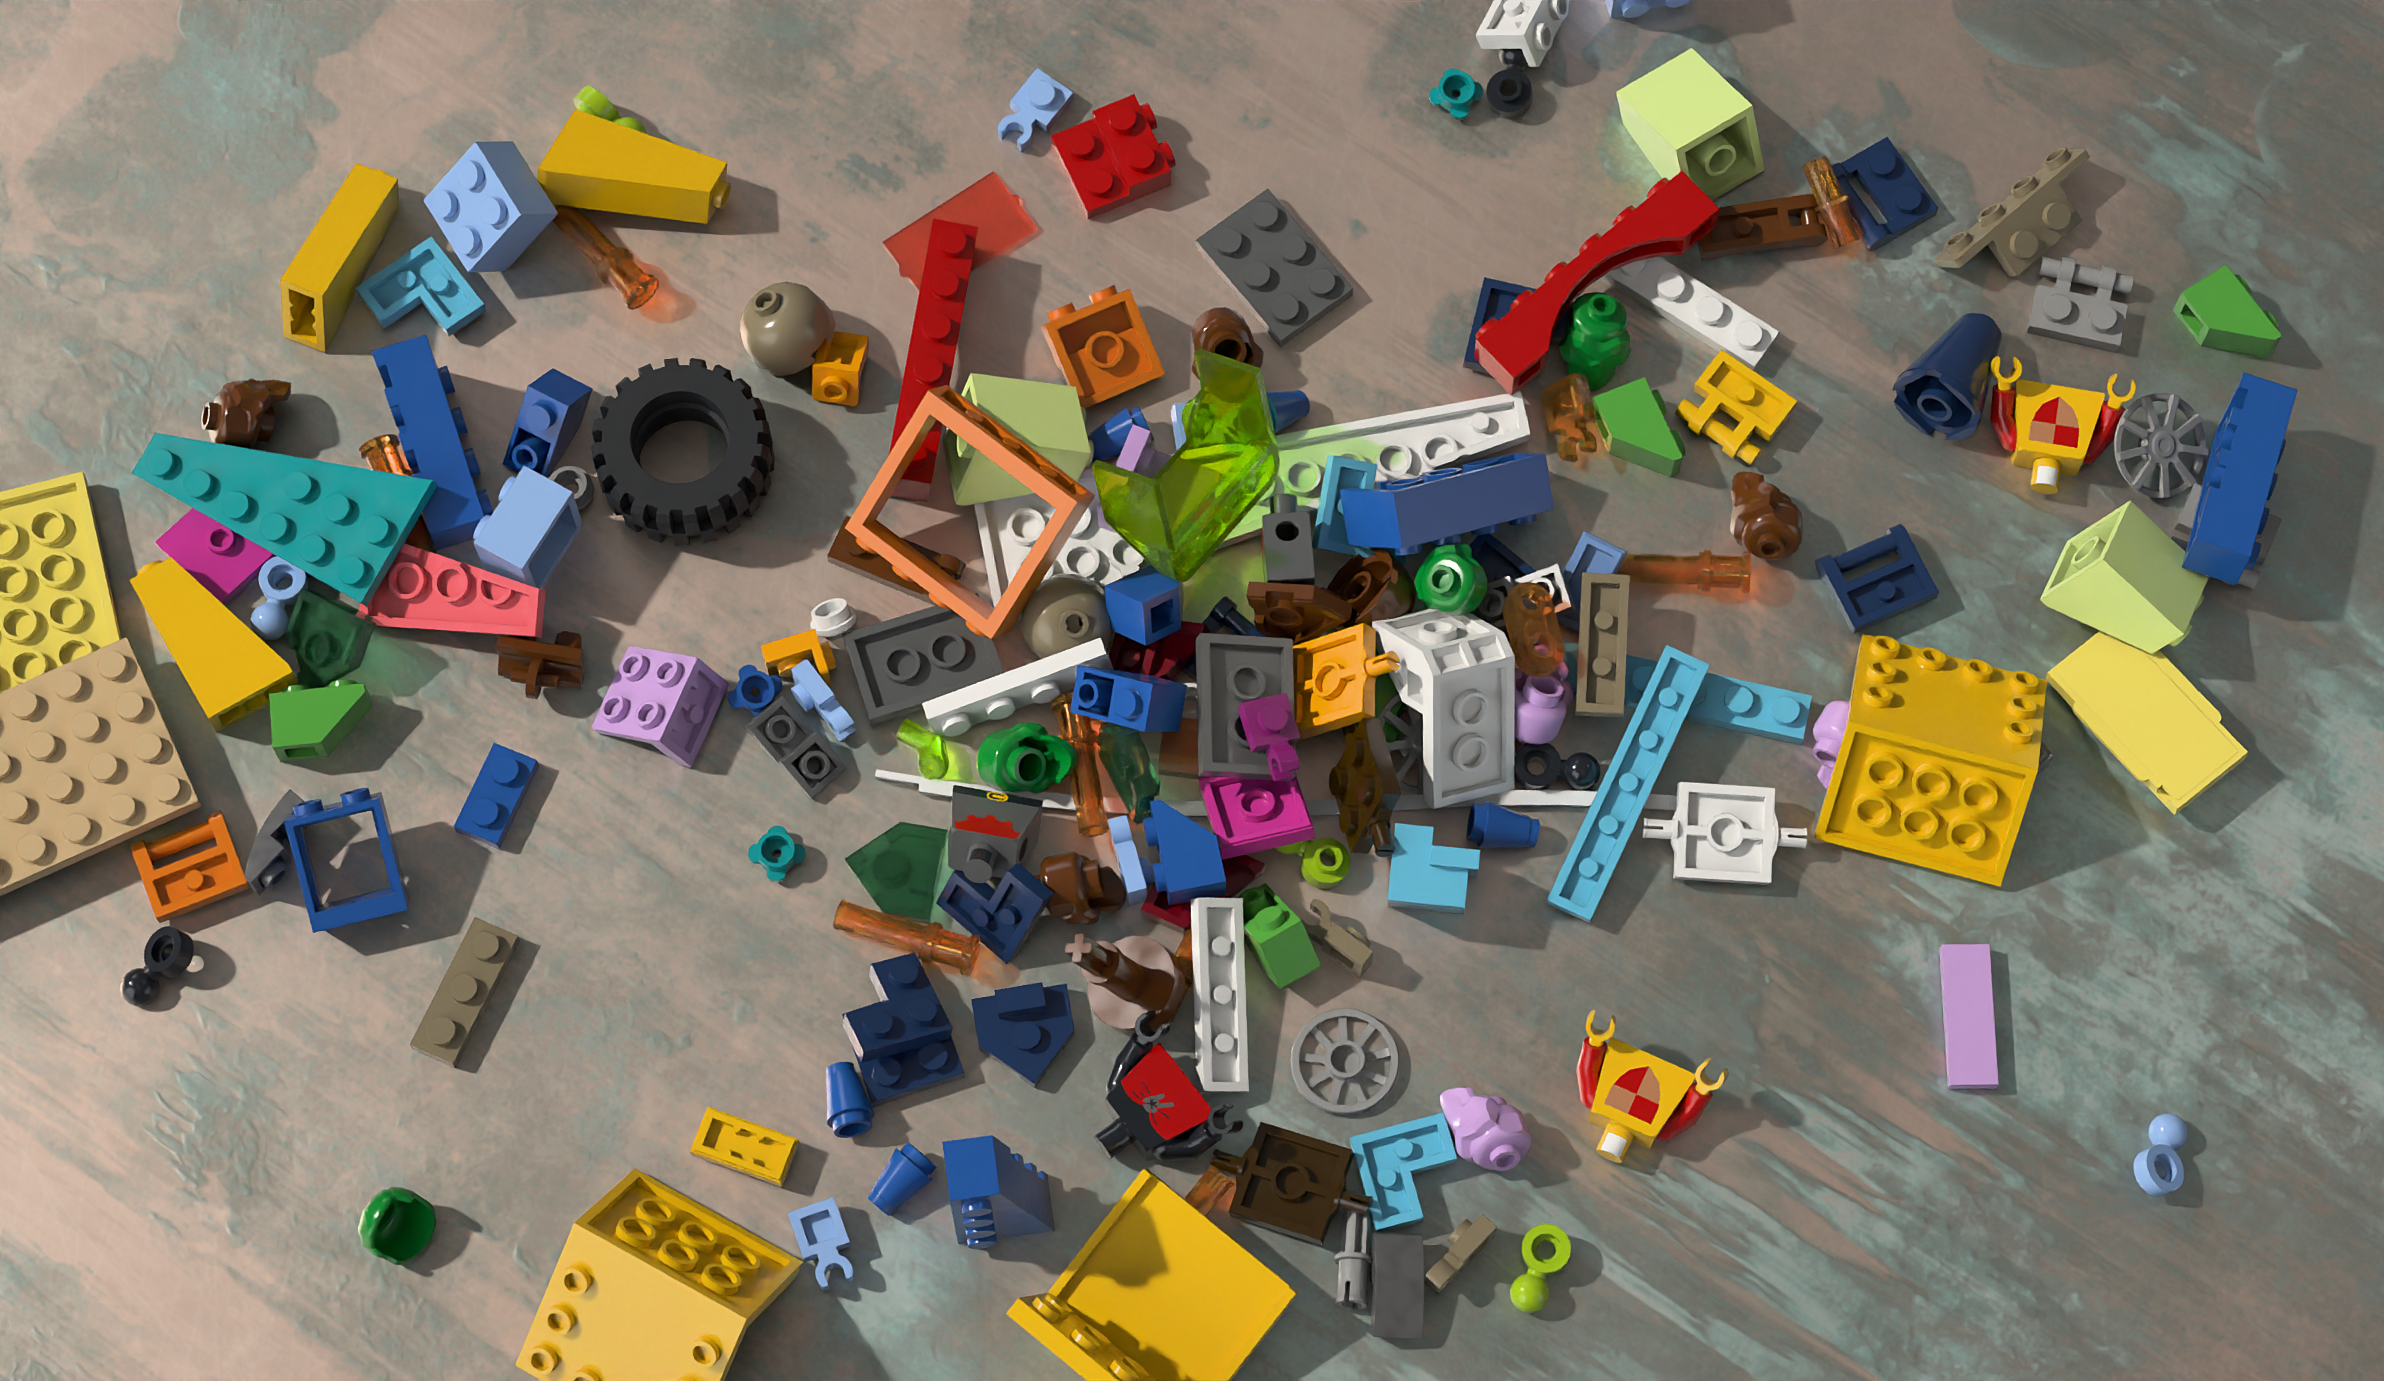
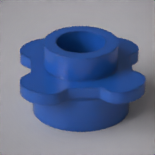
M745 665L738 672L740 679L736 688L729 692L728 702L732 708H744L753 712L754 716H756L773 701L776 694L782 691V681L776 675L769 676L762 671H757L753 665ZM758 688L760 694L753 696L751 689Z

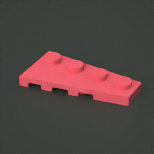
M404 543L368 606L366 607L360 603L358 624L376 627L542 637L546 590Z

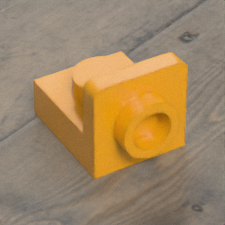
M834 331L830 344L824 339L821 346L817 349L816 361L812 365V398L814 400L856 406L860 398V378L869 351V336Z
M815 629L760 645L769 676L779 674L780 677L793 676L791 669L807 658L811 664H815L817 673L827 686L831 685L828 670L837 668L829 642L819 643Z

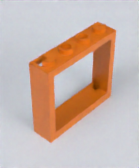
M944 385L927 391L845 526V529L857 537L856 542L861 548L872 554H879L893 565V571L898 576L909 582H916L927 590L929 598L936 605L947 610H953L964 618L966 626L973 633L992 640L1011 631L1029 599L1047 574L1095 495L950 386ZM936 420L940 421L1056 508V511L995 608L991 607L876 520Z

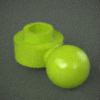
M586 85L573 98L577 110L647 134L646 128L641 121L633 117L622 118L619 116L614 105L600 91L590 85Z
M1319 838L1314 841L1306 840L1275 848L1283 854L1297 853L1300 855V870L1304 879L1312 886L1320 889H1330L1340 884L1350 868L1349 852L1342 843L1332 838ZM1327 854L1331 856L1335 865L1325 866L1320 861V855Z
M1552 1224L1537 1225L1530 1229L1523 1239L1522 1257L1528 1267L1527 1274L1516 1278L1510 1288L1512 1303L1520 1311L1534 1313L1546 1305L1549 1299V1287L1545 1281L1547 1275L1560 1272L1570 1259V1240L1561 1228ZM1540 1244H1552L1556 1250L1555 1255L1551 1259L1540 1258L1536 1251Z

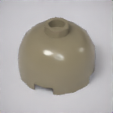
M785 281L772 284L754 295L741 314L739 327L742 344L753 362L759 368L770 370L775 376L795 374L813 364L816 360L812 354L821 346L824 339L830 344L836 324L832 311L807 286Z
M1055 574L1043 579L1022 611L1020 629L1027 646L1040 659L1100 637L1105 648H1107L1114 633L1111 630L1110 618L1106 609L1105 591L1095 581L1078 574Z

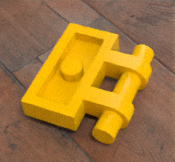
M1721 349L1694 384L1693 391L1706 400L1700 407H1697L1685 398L1677 407L1675 414L1688 422L1687 428L1699 436L1704 433L1723 446L1721 451L1732 459L1737 456L1749 465H1753L1762 450L1747 441L1749 437L1755 432L1770 442L1795 409L1797 400ZM1719 409L1740 422L1734 431L1713 418Z

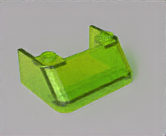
M1200 348L1194 353L1201 390L1193 399L1186 403L1181 417L1186 441L1153 478H1149L1099 460L1092 464L1105 522L1162 576L1178 582H1186L1196 573L1269 490L1277 477L1280 465L1279 452L1261 368Z

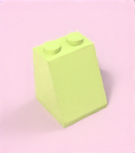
M1693 48L1616 92L1623 125L1662 179L1667 178L1671 180L1680 171H1683L1713 201L1765 170L1753 105Z
M977 373L970 374L961 395L1078 482L1084 468H1088L1091 465L1094 447L1093 442L1088 440L1085 428L1086 411L1084 407L1080 406L1076 387ZM948 427L946 428L942 441L955 505L966 506L1034 493Z
M2130 500L2066 542L2040 601L2047 607L2153 654L2167 644L2171 646L2179 644L2188 635L2192 627L2189 622L2194 611L2204 600L2202 592L2209 576L2182 568L2185 551Z

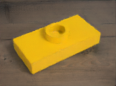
M707 1107L690 1153L692 1156L782 1187L800 1142L798 1138Z

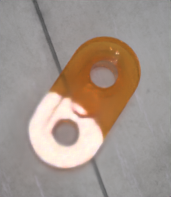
M1531 582L1520 583L1510 590L1502 608L1516 664L1524 673L1533 677H1546L1556 671L1565 654V647L1550 594L1542 586ZM1530 599L1534 601L1537 609H1527L1523 605L1522 600ZM1534 644H1544L1548 648L1549 653L1541 654L1537 652Z

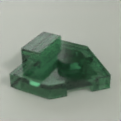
M301 588L286 629L289 648L295 650L300 672L296 673L298 684L309 686L310 689L324 688L331 682L360 668L376 623L372 622L373 617L341 600L330 599L314 590Z
M1109 722L1103 723L1099 727L1096 752L1133 823L1135 822L1136 825L1141 824L1144 818L1151 817L1150 801H1154L1155 796L1159 795L1161 781L1150 763L1149 754L1144 743L1141 741L1139 730Z
M899 822L845 858V864L861 883L883 917L930 925L948 830Z

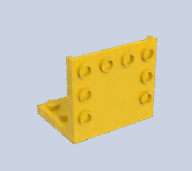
M1863 634L1857 654L1846 727L1816 825L1814 839L2001 887L2038 772L2047 680L2037 678L2026 671L2012 672L1992 667L1987 662L1978 659L1965 660L1945 655L1942 651L1935 648H1918L1898 643V641L1888 636L1874 637Z
M635 1168L574 1222L515 1366L542 1381H724L747 1327L797 1277L803 1261Z
M1146 1168L1140 1172L1048 1293L1020 1297L1006 1314L1087 1381H1231L1300 1292Z

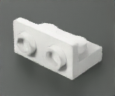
M1494 0L1476 33L1481 49H1522L1528 66L1539 67L1547 50L1551 48L1553 39L1562 21L1568 15L1569 0Z

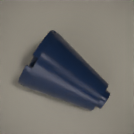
M1981 313L1963 315L1897 378L1893 386V391L1896 390L1897 394L1894 404L1908 423L1930 436L1934 430L1947 433L1948 435L1945 440L1949 441L1967 439L1976 431L1981 422L1993 375L1990 367L1991 361L1998 355L2002 339L2001 331L1995 321Z

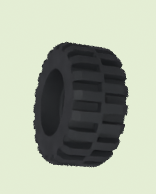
M678 358L664 359L665 367L653 370L651 364L645 365L638 369L639 377L631 381L629 377H625L616 385L618 393L616 398L606 396L600 406L602 418L594 421L592 429L595 442L591 446L592 459L608 505L616 516L623 515L626 526L636 533L645 528L648 539L660 543L664 542L666 536H671L674 538L675 545H690V538L701 536L704 544L717 540L715 532L725 528L727 533L730 534L741 527L739 517L743 513L747 517H752L760 507L758 495H767L771 485L769 473L774 471L775 462L770 427L766 419L765 409L759 398L753 397L751 387L742 378L733 381L731 370L719 364L715 365L713 371L707 369L706 361L702 359L691 358L689 365H679ZM687 420L699 421L713 426L725 436L727 451L722 461L712 472L698 480L688 483L664 482L649 475L641 466L640 454L645 443L656 431L668 424Z

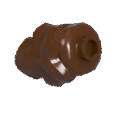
M1226 307L1212 308L1203 312L1195 320L1191 329L1195 349L1192 372L1201 382L1210 384L1211 388L1218 394L1232 400H1239L1245 397L1254 386L1258 377V371L1263 364L1264 352L1254 342L1249 326L1237 311Z
M250 378L249 380L234 381L223 385L222 390L216 394L213 402H206L203 407L201 416L202 429L208 430L210 440L213 443L248 449L252 448L255 442L268 443L273 433L275 421L274 409L270 406L271 401H287L291 394V382L274 379L255 380Z
M1739 472L1734 475L1731 484L1733 507L1730 515V531L1739 545L1745 546L1748 552L1761 559L1780 560L1791 556L1798 550L1803 533L1802 513L1797 505L1792 503L1790 497L1780 492V489L1775 485L1764 482V475L1753 472Z
M1077 852L1044 858L1040 864V875L1034 876L1054 893L1046 906L1047 910L1054 917H1062L1067 924H1095L1099 921L1101 913H1116L1126 902L1125 887L1114 870L1109 866L1101 867L1098 859L1090 860L1088 857Z

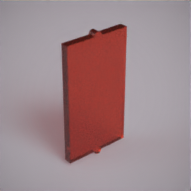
M992 171L882 243L900 267V276L903 278L907 277L919 293L933 218L978 227L970 273L1036 231L1037 227L1020 206L1019 196L1012 195L997 174Z

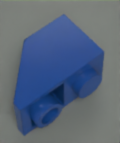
M554 368L529 384L502 464L517 472H520L523 466H526L549 478L581 426L593 388Z
M1170 555L1105 586L1106 609L1110 618L1111 630L1146 646L1181 629L1184 590L1182 559L1180 555Z
M1078 665L1070 712L1144 732H1179L1187 685L1150 675Z
M1150 801L1151 817L1144 818L1143 825L1148 847L1157 845L1160 863L1152 864L1157 892L1166 891L1169 906L1191 902L1192 899L1198 897L1212 898L1226 895V879L1217 836L1163 801Z

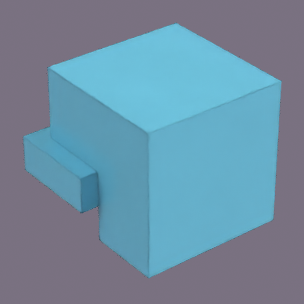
M1395 823L1393 844L1396 850H1394L1391 860L1388 906L1464 914L1468 877L1477 878L1480 850L1432 845L1434 827Z

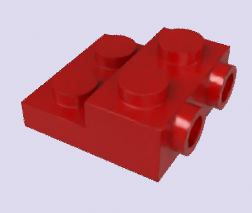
M1135 94L1093 110V119L1051 135L1053 148L1087 219L1171 186L1170 168L1176 166L1174 155L1167 141L1158 144L1152 130L1157 128L1154 113L1148 103L1139 105Z

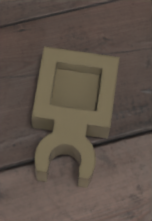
M1483 1213L1473 1224L1468 1219H1465L1449 1236L1447 1241L1452 1246L1445 1256L1426 1273L1424 1282L1433 1291L1440 1294L1459 1272H1462L1494 1238L1497 1226Z

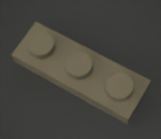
M1582 573L1575 715L1623 718L1630 575Z
M474 917L410 1043L413 1050L453 1068L457 1067L520 942L518 935Z

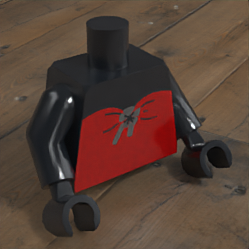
M1156 1010L1143 1013L1137 1018L1135 1022L1136 1032L1131 1035L1117 1055L1105 1085L1107 1094L1105 1107L1114 1121L1097 1133L1094 1138L1110 1159L1133 1144L1146 1161L1154 1158L1163 1162L1192 1160L1198 1158L1222 1139V1134L1237 1133L1243 1128L1242 1120L1233 1121L1228 1126L1225 1123L1224 1116L1228 1110L1234 1107V1104H1221L1211 1108L1159 1042L1153 1047L1152 1041L1164 1037L1170 1031L1169 1022L1163 1023L1157 1029V1032L1151 1030L1149 1019Z

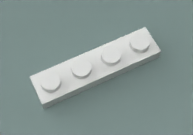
M1660 256L1632 262L1601 277L1604 281L1717 352L1722 349L1753 371H1755L1778 338V330Z
M1100 637L922 703L926 718L937 738L945 735L957 736L968 731L972 725L989 719H1004L1021 707L1032 703H1047L1056 699L1060 693L1074 688L1078 665L1114 669Z
M1198 897L1191 900L1196 1089L1199 1093H1244L1249 1091L1243 898Z

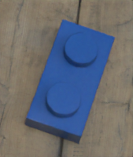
M493 743L454 824L455 831L500 849L539 768L538 761Z

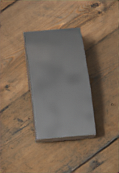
M1555 564L1515 580L1507 576L1488 583L1483 602L1472 611V614L1503 632H1509L1576 611L1563 568L1559 564Z
M778 696L744 726L769 757L810 799L847 768L818 732H813L783 696Z
M291 789L281 798L267 817L255 839L247 861L244 877L251 889L259 896L267 887L272 889L285 878L289 871L288 865L292 862L286 849L282 846L286 841L289 842L284 821L287 814L294 813L293 806L304 802V800Z
M1373 1232L1371 1252L1373 1261L1370 1267V1282L1373 1284L1370 1334L1373 1337L1422 1339L1424 1308L1423 1235Z

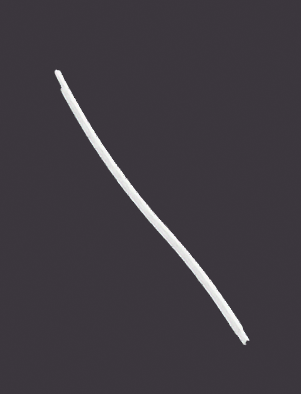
M876 769L875 774L876 779L909 785L919 784V793L952 797L953 786L959 785L1043 800L1042 808L1150 816V801H1155L1047 792L1035 794L1030 791L1012 794L990 786L940 780ZM1507 790L1436 809L1470 808L1474 803L1484 805L1485 801L1502 807H1590L1597 791ZM1410 794L1401 795L1392 812L1428 810L1433 808L1423 803V795ZM1650 794L1643 810L1675 812L1677 796ZM1336 799L1305 800L1310 816H1334L1340 814ZM1161 800L1186 817L1208 818L1203 801Z

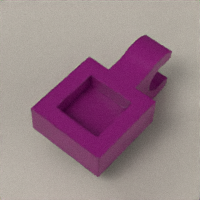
M1287 693L1242 702L1238 707V712L1251 753L1265 750L1269 770L1274 782L1292 778V771L1299 770L1300 765L1297 754L1290 745L1296 744L1300 739V734Z

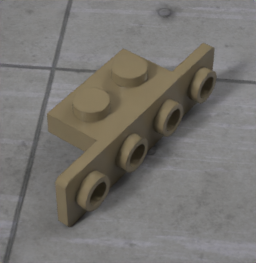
M2061 147L2048 154L2043 159L2042 163L2044 166L2034 175L2025 176L2014 183L2010 188L2011 194L2001 203H1994L1978 214V222L1968 231H1961L1946 241L1944 244L1946 250L1935 258L1939 267L1960 268L1988 245L2008 276H2019L2083 221L2059 183L2090 158L2086 149H2067L2066 147Z

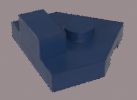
M1042 982L998 989L994 990L995 995L971 999L979 1050L1008 1067L1035 1088L1053 1060L1075 1034L1067 983L1043 987Z

